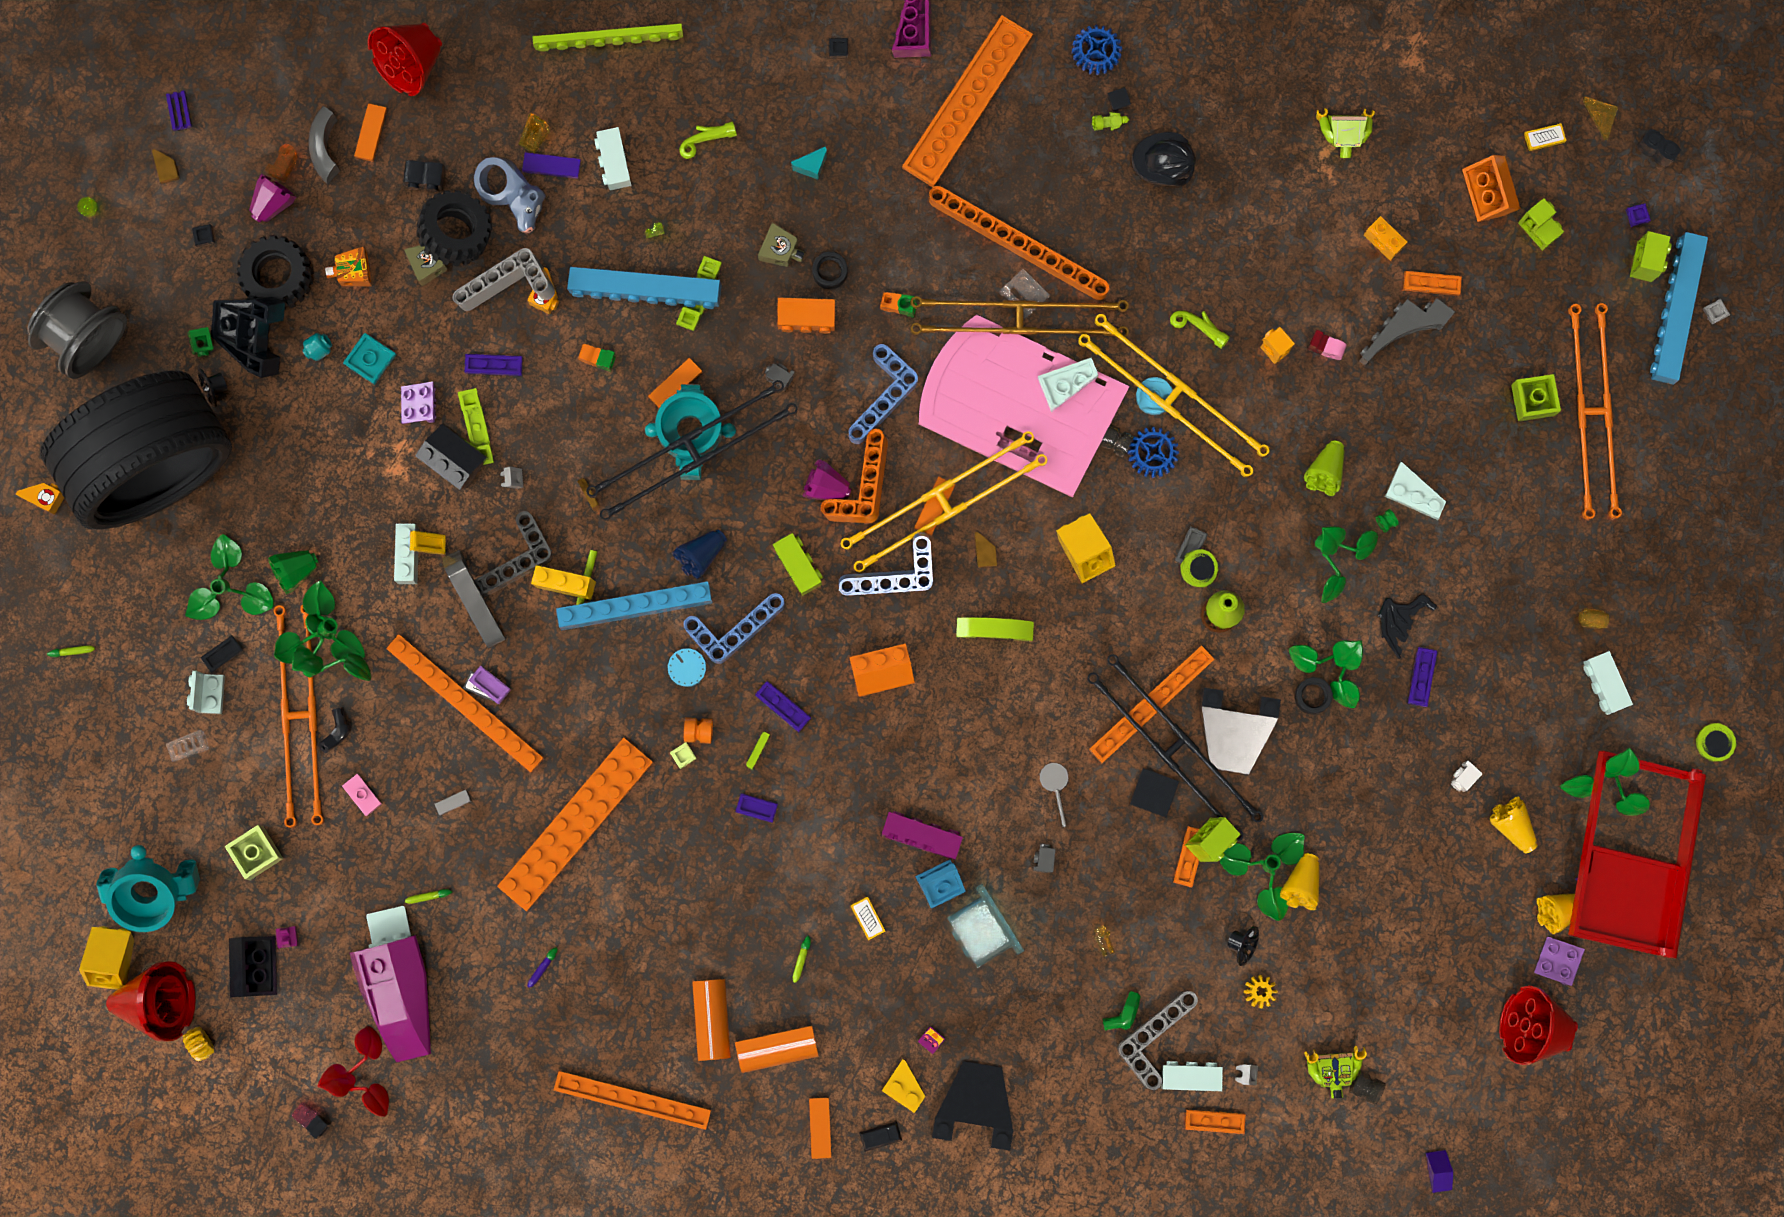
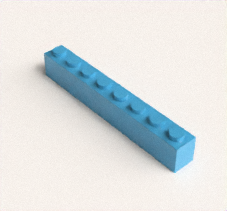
M1685 232L1677 239L1676 248H1678V251L1672 261L1674 270L1670 274L1668 281L1671 284L1670 290L1665 295L1667 305L1662 311L1661 319H1663V324L1660 326L1657 334L1660 337L1659 344L1655 346L1654 355H1656V358L1650 368L1652 380L1675 384L1679 381L1708 237Z
M570 267L567 289L574 297L589 295L594 299L609 297L611 300L620 301L623 298L628 299L630 302L645 300L650 304L665 302L667 305L676 306L679 303L684 304L686 307L701 305L706 309H714V307H719L722 284L720 280Z
M702 582L556 608L559 628L567 630L713 604L709 582Z

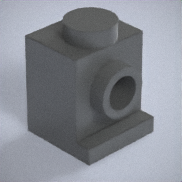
M770 363L765 370L766 380L772 384L776 380L782 381L784 384L783 391L785 392L795 377L793 370L789 373L788 369L781 364L777 366L774 363L773 365ZM776 384V385H775V386H777V387L780 388V389L782 388V385H781V384Z
M1040 844L1039 851H1035L1034 863H1037V867L1034 866L1033 871L1053 873L1055 849H1051V845Z

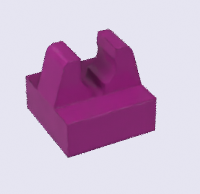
M297 926L276 929L277 947L279 949L299 946Z

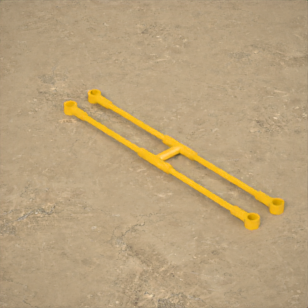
M1098 314L1095 318L1097 326H1102L1112 335H1116L1166 375V378L1174 383L1176 387L1164 400L1104 354L1098 346L1090 341V337L1087 334H1082L1079 337V345L1082 347L1086 346L1094 354H1098L1148 394L1150 399L1198 434L1229 459L1230 463L1241 471L1243 477L1252 475L1253 468L1250 465H1245L1236 457H1232L1181 416V413L1173 408L1171 404L1183 391L1243 437L1249 445L1257 450V454L1260 457H1265L1269 453V447L1261 445L1251 436L1249 437L1200 398L1187 384L1172 372L1169 373L1118 332L1117 328L1107 321L1105 315ZM1097 318H1103L1104 322L1099 323ZM1081 338H1086L1087 343H1082ZM1260 448H1265L1266 454H1262ZM1244 468H1248L1250 473L1245 474Z
M1026 431L1021 438L1010 443V446L952 480L949 479L889 517L850 538H843L841 540V547L849 550L853 544L865 538V535L935 496L945 513L935 518L933 522L880 553L873 554L863 561L855 562L854 569L859 573L864 572L866 567L913 539L915 534L925 532L933 526L945 522L967 509L969 505L1022 474L1028 473L1039 466H1045L1048 459L1044 454H1040L1036 457V460L1025 465L1020 471L954 508H951L943 494V491L954 486V483L1012 449L1015 450L1025 443H1032L1034 441L1033 433ZM1027 434L1032 435L1029 441L1025 440ZM1040 457L1045 458V462L1042 464L1038 462ZM846 540L850 541L848 547L843 545ZM859 563L863 564L862 570L857 569Z

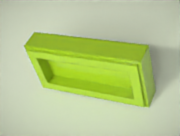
M762 733L746 764L747 768L754 770L771 737L770 734Z

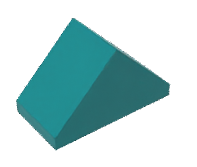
M826 147L792 161L793 171L818 180L827 157Z

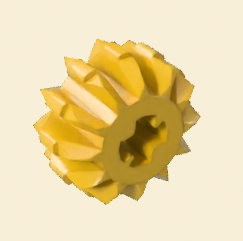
M1258 975V982L1255 977H1251L1253 984L1249 982L1245 984L1250 988V990H1244L1245 994L1250 993L1246 1001L1253 999L1251 1003L1253 1007L1257 1003L1259 1008H1263L1264 1003L1267 1007L1271 1006L1268 999L1275 1001L1276 998L1271 996V994L1278 993V990L1271 989L1276 985L1275 982L1268 984L1270 977H1266L1263 981L1262 975ZM1258 987L1264 988V996L1257 995L1256 991H1259L1257 990Z
M201 1027L190 1029L183 1035L185 1047L196 1061L207 1059L214 1053L212 1041Z

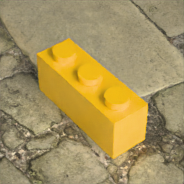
M536 565L531 584L539 589L591 600L596 581L590 577Z

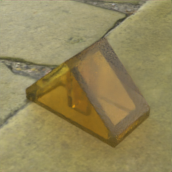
M530 113L519 145L532 153H536L550 131L547 122Z

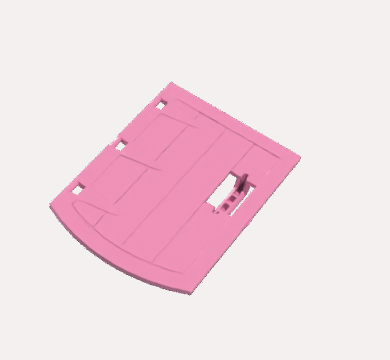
M975 315L962 326L1003 328L978 315ZM956 332L940 351L927 376L920 403L919 425L988 458L1014 442L1004 436L1007 426L1023 434L1026 431H1030L1033 433L1034 439L1042 442L1038 452L1022 445L994 461L1020 471L1025 465L1036 460L1038 455L1044 454L1048 459L1047 464L1039 466L1028 473L1026 472L1024 475L1073 498L1129 386L1097 371L1098 378L1107 382L1105 387L1096 383L1095 379L1051 412L1038 381V376L1077 363L1076 361L1051 351L1019 334L1001 333L998 337L990 332ZM1044 352L1054 357L1052 362L1042 357ZM1040 457L1038 462L1040 464L1044 463L1045 458Z

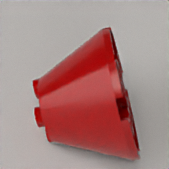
M426 23L380 26L373 29L368 36V50L372 49L374 56L372 59L373 64L382 78L399 93L406 92L409 93L408 96H414L421 92L440 55L441 40L433 34Z
M1524 986L1520 988L1516 995L1512 994L1507 1000L1500 1018L1499 1036L1503 1039L1505 1047L1503 1051L1510 1061L1519 1065H1530L1562 1052H1569L1573 1046L1572 1043L1575 1038V1032L1578 1029V1024L1542 989L1535 986Z

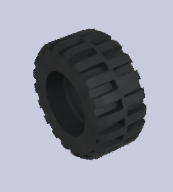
M446 190L443 194L437 193L433 198H429L421 210L416 230L420 246L425 247L424 252L427 255L431 254L433 256L432 259L435 261H443L442 264L448 265V263H453V266H459L460 263L467 265L470 264L471 260L475 261L478 259L479 255L484 252L492 231L491 216L486 214L487 208L485 205L481 206L479 199H473L471 194L467 192L462 194L459 190H455L454 193ZM445 217L460 219L469 227L471 236L464 239L450 238L440 230L437 221Z
M270 235V239H266L264 236L259 238L260 241L257 243L255 241L251 242V247L243 250L244 256L243 258L239 257L237 262L240 267L236 268V274L239 276L237 280L242 287V291L248 298L274 297L285 302L284 311H286L287 306L291 309L296 307L295 303L298 300L301 303L304 300L303 295L305 293L309 294L311 290L309 285H312L314 280L311 276L314 272L308 256L293 240L289 241L288 238L283 236L280 239L276 235ZM273 259H285L290 262L292 267L291 275L285 284L273 289L264 288L260 284L259 274L267 262Z

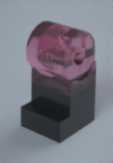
M301 1102L291 1114L315 1139L320 1138L331 1125L316 1110H313L304 1102Z

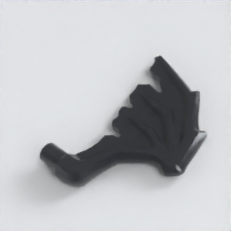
M1424 594L1419 595L1409 604H1397L1393 602L1392 598H1385L1378 617L1381 619V637L1385 638L1398 659L1401 658L1402 649L1398 646L1396 637L1400 642H1406L1409 636L1407 630H1411V625L1413 624V620L1409 615L1415 616L1416 612L1425 606L1432 612L1437 608V605Z

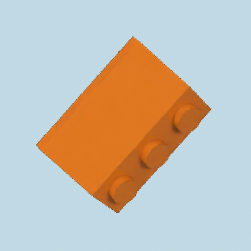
M1492 155L1462 169L1477 222L1502 217L1521 209L1505 156Z
M778 298V329H782V332L800 330L802 333H811L814 330L823 334L835 331V300Z
M906 643L849 657L859 697L915 683Z

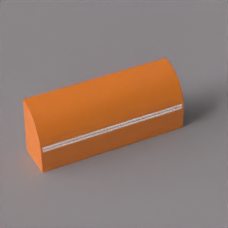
M725 979L694 981L693 995L698 1061L731 1058Z
M813 1026L735 1042L742 1073L819 1057Z

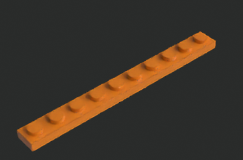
M400 634L386 648L530 773L543 761L544 758Z

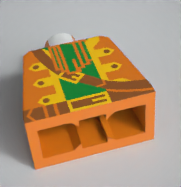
M364 247L336 255V266L325 267L327 278L337 277L341 286H372L368 253Z

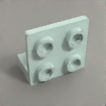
M192 671V675L189 676L191 692L187 697L189 709L197 713L222 714L225 676Z
M405 906L366 915L372 944H369V948L411 936Z

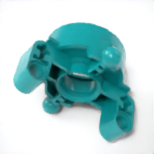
M681 384V390H677V394L669 397L661 405L656 415L655 423L646 425L645 434L651 438L658 436L663 448H666L670 443L680 438L678 425L685 418H696L703 427L719 418L720 414L716 405L708 397L704 396L701 384ZM721 421L691 441L701 457L716 449L721 442L722 435L726 438H732L736 434V427L731 423L722 425ZM685 445L673 451H668L670 455L676 458V466H680V470L694 461ZM701 466L687 474L680 475L681 480H701Z
M136 845L131 849L133 859L129 860L119 870L117 868L103 870L99 875L96 886L100 902L106 904L110 916L116 923L131 931L151 932L160 929L169 922L178 901L187 900L186 895L196 892L200 876L195 860L182 861L178 865L176 873H170L166 868L154 863L152 858H145V847ZM140 881H147L156 887L158 894L153 897H143L135 892L133 885Z

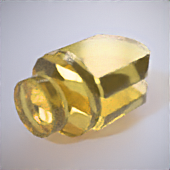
M1105 925L1094 929V932L1098 934L1094 936V940L1097 939L1104 957L1108 956L1102 937H1104L1110 953H1115L1109 936L1111 933L1110 931H1104L1106 929Z

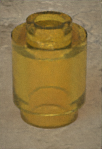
M1585 608L1583 612H1580L1578 620L1582 627L1601 630L1602 628H1607L1609 614L1602 610Z

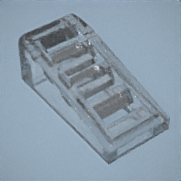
M202 730L166 744L172 762L209 750L205 733ZM195 738L198 739L199 747L196 746ZM189 740L191 741L193 747L192 750L189 749V745L187 742ZM181 743L184 744L186 752L184 753L180 745ZM175 745L177 746L179 755L177 756L175 755L173 746Z

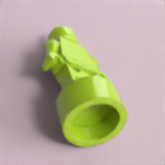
M1109 112V116H1093L1092 126L1094 131L1103 130L1106 127H1111L1110 130L1113 131L1120 128L1123 123H1128L1129 118L1127 116L1121 117L1120 113Z

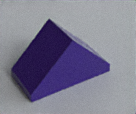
M1446 1150L1427 1152L1426 1158L1432 1193L1452 1190L1453 1169Z

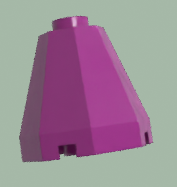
M261 174L257 180L249 209L252 213L251 217L260 223L262 220L268 222L290 206L297 198L279 182H271L272 178L265 174Z
M818 459L814 464L817 468L810 471L804 486L805 492L802 496L816 500L847 499L851 492V488H849L850 483L829 464Z

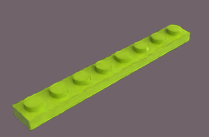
M682 24L532 37L535 50L544 52L553 48L565 50L568 47L585 48L588 45L601 47L611 43L622 45L624 42L637 44L646 40L651 42H658L661 39L678 40L683 37Z

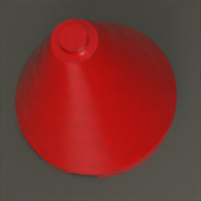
M172 961L158 962L110 994L106 1001V1006L110 1013L150 1038L160 1042L174 1041L183 1035L181 1032L184 1027H189L195 1011L194 985L192 980H187L183 973L186 972V969L180 964Z

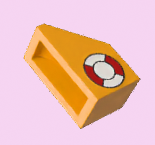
M544 267V270L554 287L551 275L548 269ZM532 290L527 300L530 306L547 314H551L552 310L555 311L559 304L556 290L554 296L549 300L541 299Z
M41 483L16 492L17 496L54 515L64 499L58 486L53 483L50 486Z

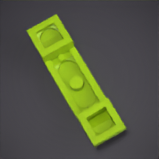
M704 256L696 278L716 280L722 262ZM695 305V307L684 306L676 325L694 331L705 308L701 305Z
M477 388L458 392V397L464 414L470 444L488 457L483 465L494 463L489 434Z
M957 618L956 637L1033 641L1034 622L1001 618Z

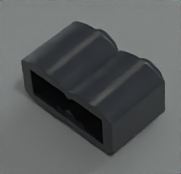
M1649 129L1636 146L1642 154L1652 157L1657 164L1663 167H1668L1681 151L1675 142L1666 140L1660 132Z
M406 160L403 183L410 190H419V188H426L430 192L442 190L445 166L442 163Z

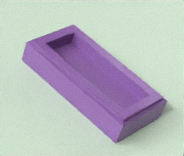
M481 665L468 680L499 705L511 691L510 688Z

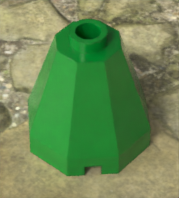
M308 550L275 554L268 557L270 567L286 595L298 588L317 569L316 564L318 560L315 554H310Z

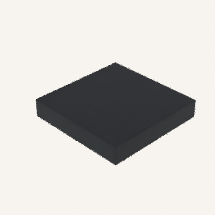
M1142 768L1129 805L1167 818L1179 781Z

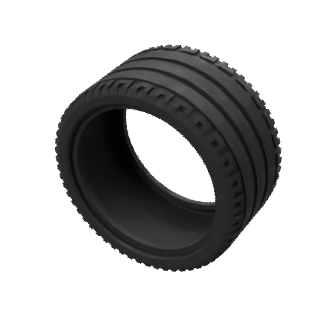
M171 370L134 378L90 399L66 416L49 433L41 446L40 455L79 523L87 529L102 530L136 522L183 499L208 481L223 466L231 454L232 444L191 375L187 372Z

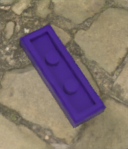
M525 152L522 171L525 173L579 179L581 159Z
M465 354V374L522 376V356Z
M1422 647L1417 648L1407 704L1428 707L1437 657L1436 650Z
M768 681L755 694L760 701L798 733L811 719L809 715Z

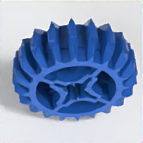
M1097 24L1094 26V29L1090 26L1087 27V31L1082 29L1081 35L1077 34L1076 40L1072 44L1074 46L1072 53L1075 54L1073 60H1078L1077 67L1083 65V71L1089 69V74L1096 71V75H1099L1100 70L1104 74L1107 73V68L1113 70V65H1117L1119 62L1117 59L1121 58V53L1119 52L1122 51V46H1119L1121 40L1116 39L1117 33L1111 35V28L1105 31L1104 25L1101 29H1098ZM1086 42L1089 50L1084 55L1082 45ZM1108 45H1110L1112 50V54L1109 58L1106 56L1107 53L1105 52V49Z
M1155 427L1151 428V432H1149L1148 428H1145L1144 434L1138 431V437H1132L1134 443H1129V447L1132 449L1128 450L1127 454L1133 456L1128 460L1129 462L1135 461L1132 468L1134 469L1138 466V474L1142 470L1145 471L1144 477H1147L1149 473H1151L1152 478H1155L1156 473L1159 477H1162V470L1168 474L1170 472L1169 468L1174 469L1175 467L1172 462L1178 461V458L1175 456L1179 455V451L1173 450L1178 447V443L1172 444L1175 438H1168L1170 433L1168 431L1165 435L1162 434V428L1158 432H1156ZM1147 439L1158 440V442L1155 444H1150L1148 442L1145 443L1143 441ZM1163 444L1168 449V459L1164 457L1165 454L1161 451ZM1139 446L1143 448L1142 451L1146 454L1144 461L1139 457ZM1157 446H1159L1156 450V454H1154L1150 457V459H1148L1150 456V452L1156 449ZM1151 461L1163 463L1162 465L1155 467L1148 465Z

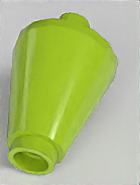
M1330 441L1307 469L1304 480L1307 483L1306 487L1313 491L1319 490L1329 496H1335V493L1340 490L1345 453L1344 445L1341 442Z
M1229 590L1214 593L1206 606L1209 620L1221 629L1236 626L1242 620L1245 612L1241 597ZM1231 602V606H1226L1225 603Z

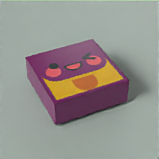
M929 1027L918 1042L933 1054L945 1039L932 1027Z

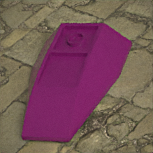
M416 935L372 948L350 952L359 990L395 1061L400 1062L431 1054L427 978Z

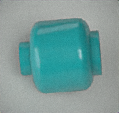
M315 333L304 340V349L302 351L308 359L311 358L314 361H319L330 354L332 343L325 334Z

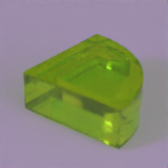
M660 222L653 224L652 229L647 228L645 230L646 239L664 234L663 226Z

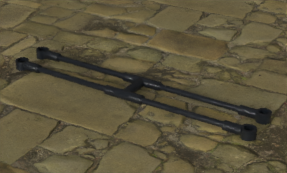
M780 380L774 381L771 387L760 392L758 396L705 426L698 427L670 443L668 447L613 478L606 479L596 486L591 485L587 487V495L590 498H595L599 492L611 486L615 481L682 445L686 446L694 460L682 467L683 469L625 502H620L609 509H602L600 511L601 519L609 521L614 514L625 509L624 507L680 475L687 474L738 442L789 415H796L798 408L796 404L790 403L786 406V409L775 414L773 418L701 457L691 441L703 434L702 432L760 399H765L774 393H781L784 390L783 382ZM781 384L782 388L776 389L775 385ZM794 407L795 411L789 412L788 409ZM595 489L596 493L591 495L589 491ZM604 512H609V517L603 518L602 515Z
M1109 655L1106 659L1107 664L1113 666L1135 687L1179 737L1166 751L1157 742L1152 740L1108 692L1106 686L1099 680L1098 674L1094 672L1088 674V683L1093 684L1102 695H1105L1151 744V748L1187 783L1218 818L1223 817V815L1179 769L1177 763L1171 758L1184 744L1207 765L1242 803L1241 805L1251 815L1253 822L1258 823L1263 820L1262 812L1257 811L1247 800H1244L1199 751V748L1176 723L1172 722L1128 674V671L1119 662L1117 655ZM1112 656L1116 659L1114 664L1109 661V658ZM1091 675L1096 676L1095 682L1090 681L1089 678ZM1256 813L1260 815L1259 820L1254 819ZM1235 827V829L1238 832H1240L1241 836L1237 839L1238 841H1240L1243 839L1244 833Z

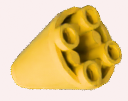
M1519 796L1511 799L1504 806L1499 804L1492 809L1494 813L1490 817L1491 824L1524 853H1529L1536 849L1538 846L1526 804Z
M1305 853L1301 857L1281 889L1280 897L1285 899L1290 907L1297 908L1298 906H1303L1309 910H1316L1319 903L1320 864L1318 862L1319 858L1313 854Z
M1575 894L1546 895L1537 898L1539 910L1537 920L1541 926L1544 925L1552 934L1559 933L1570 926Z

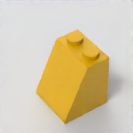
M1090 513L1056 530L1059 542L1081 583L1116 566L1112 547Z
M106 926L91 928L79 968L87 986L118 990L127 983L134 945V938L130 931L123 928L114 930Z

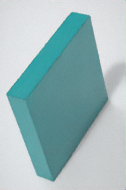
M364 333L343 364L375 385L397 354Z

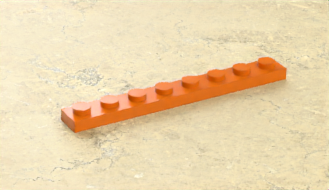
M1201 645L1152 690L1148 696L1162 709L1215 659ZM1144 698L1128 714L1142 727L1157 711ZM1124 716L1089 750L1103 763L1138 730Z
M558 1071L554 1091L704 1130L707 1129L711 1114L709 1109Z

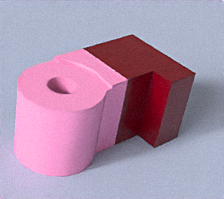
M1316 329L1308 350L1341 360L1347 347L1346 343L1323 334L1324 332Z

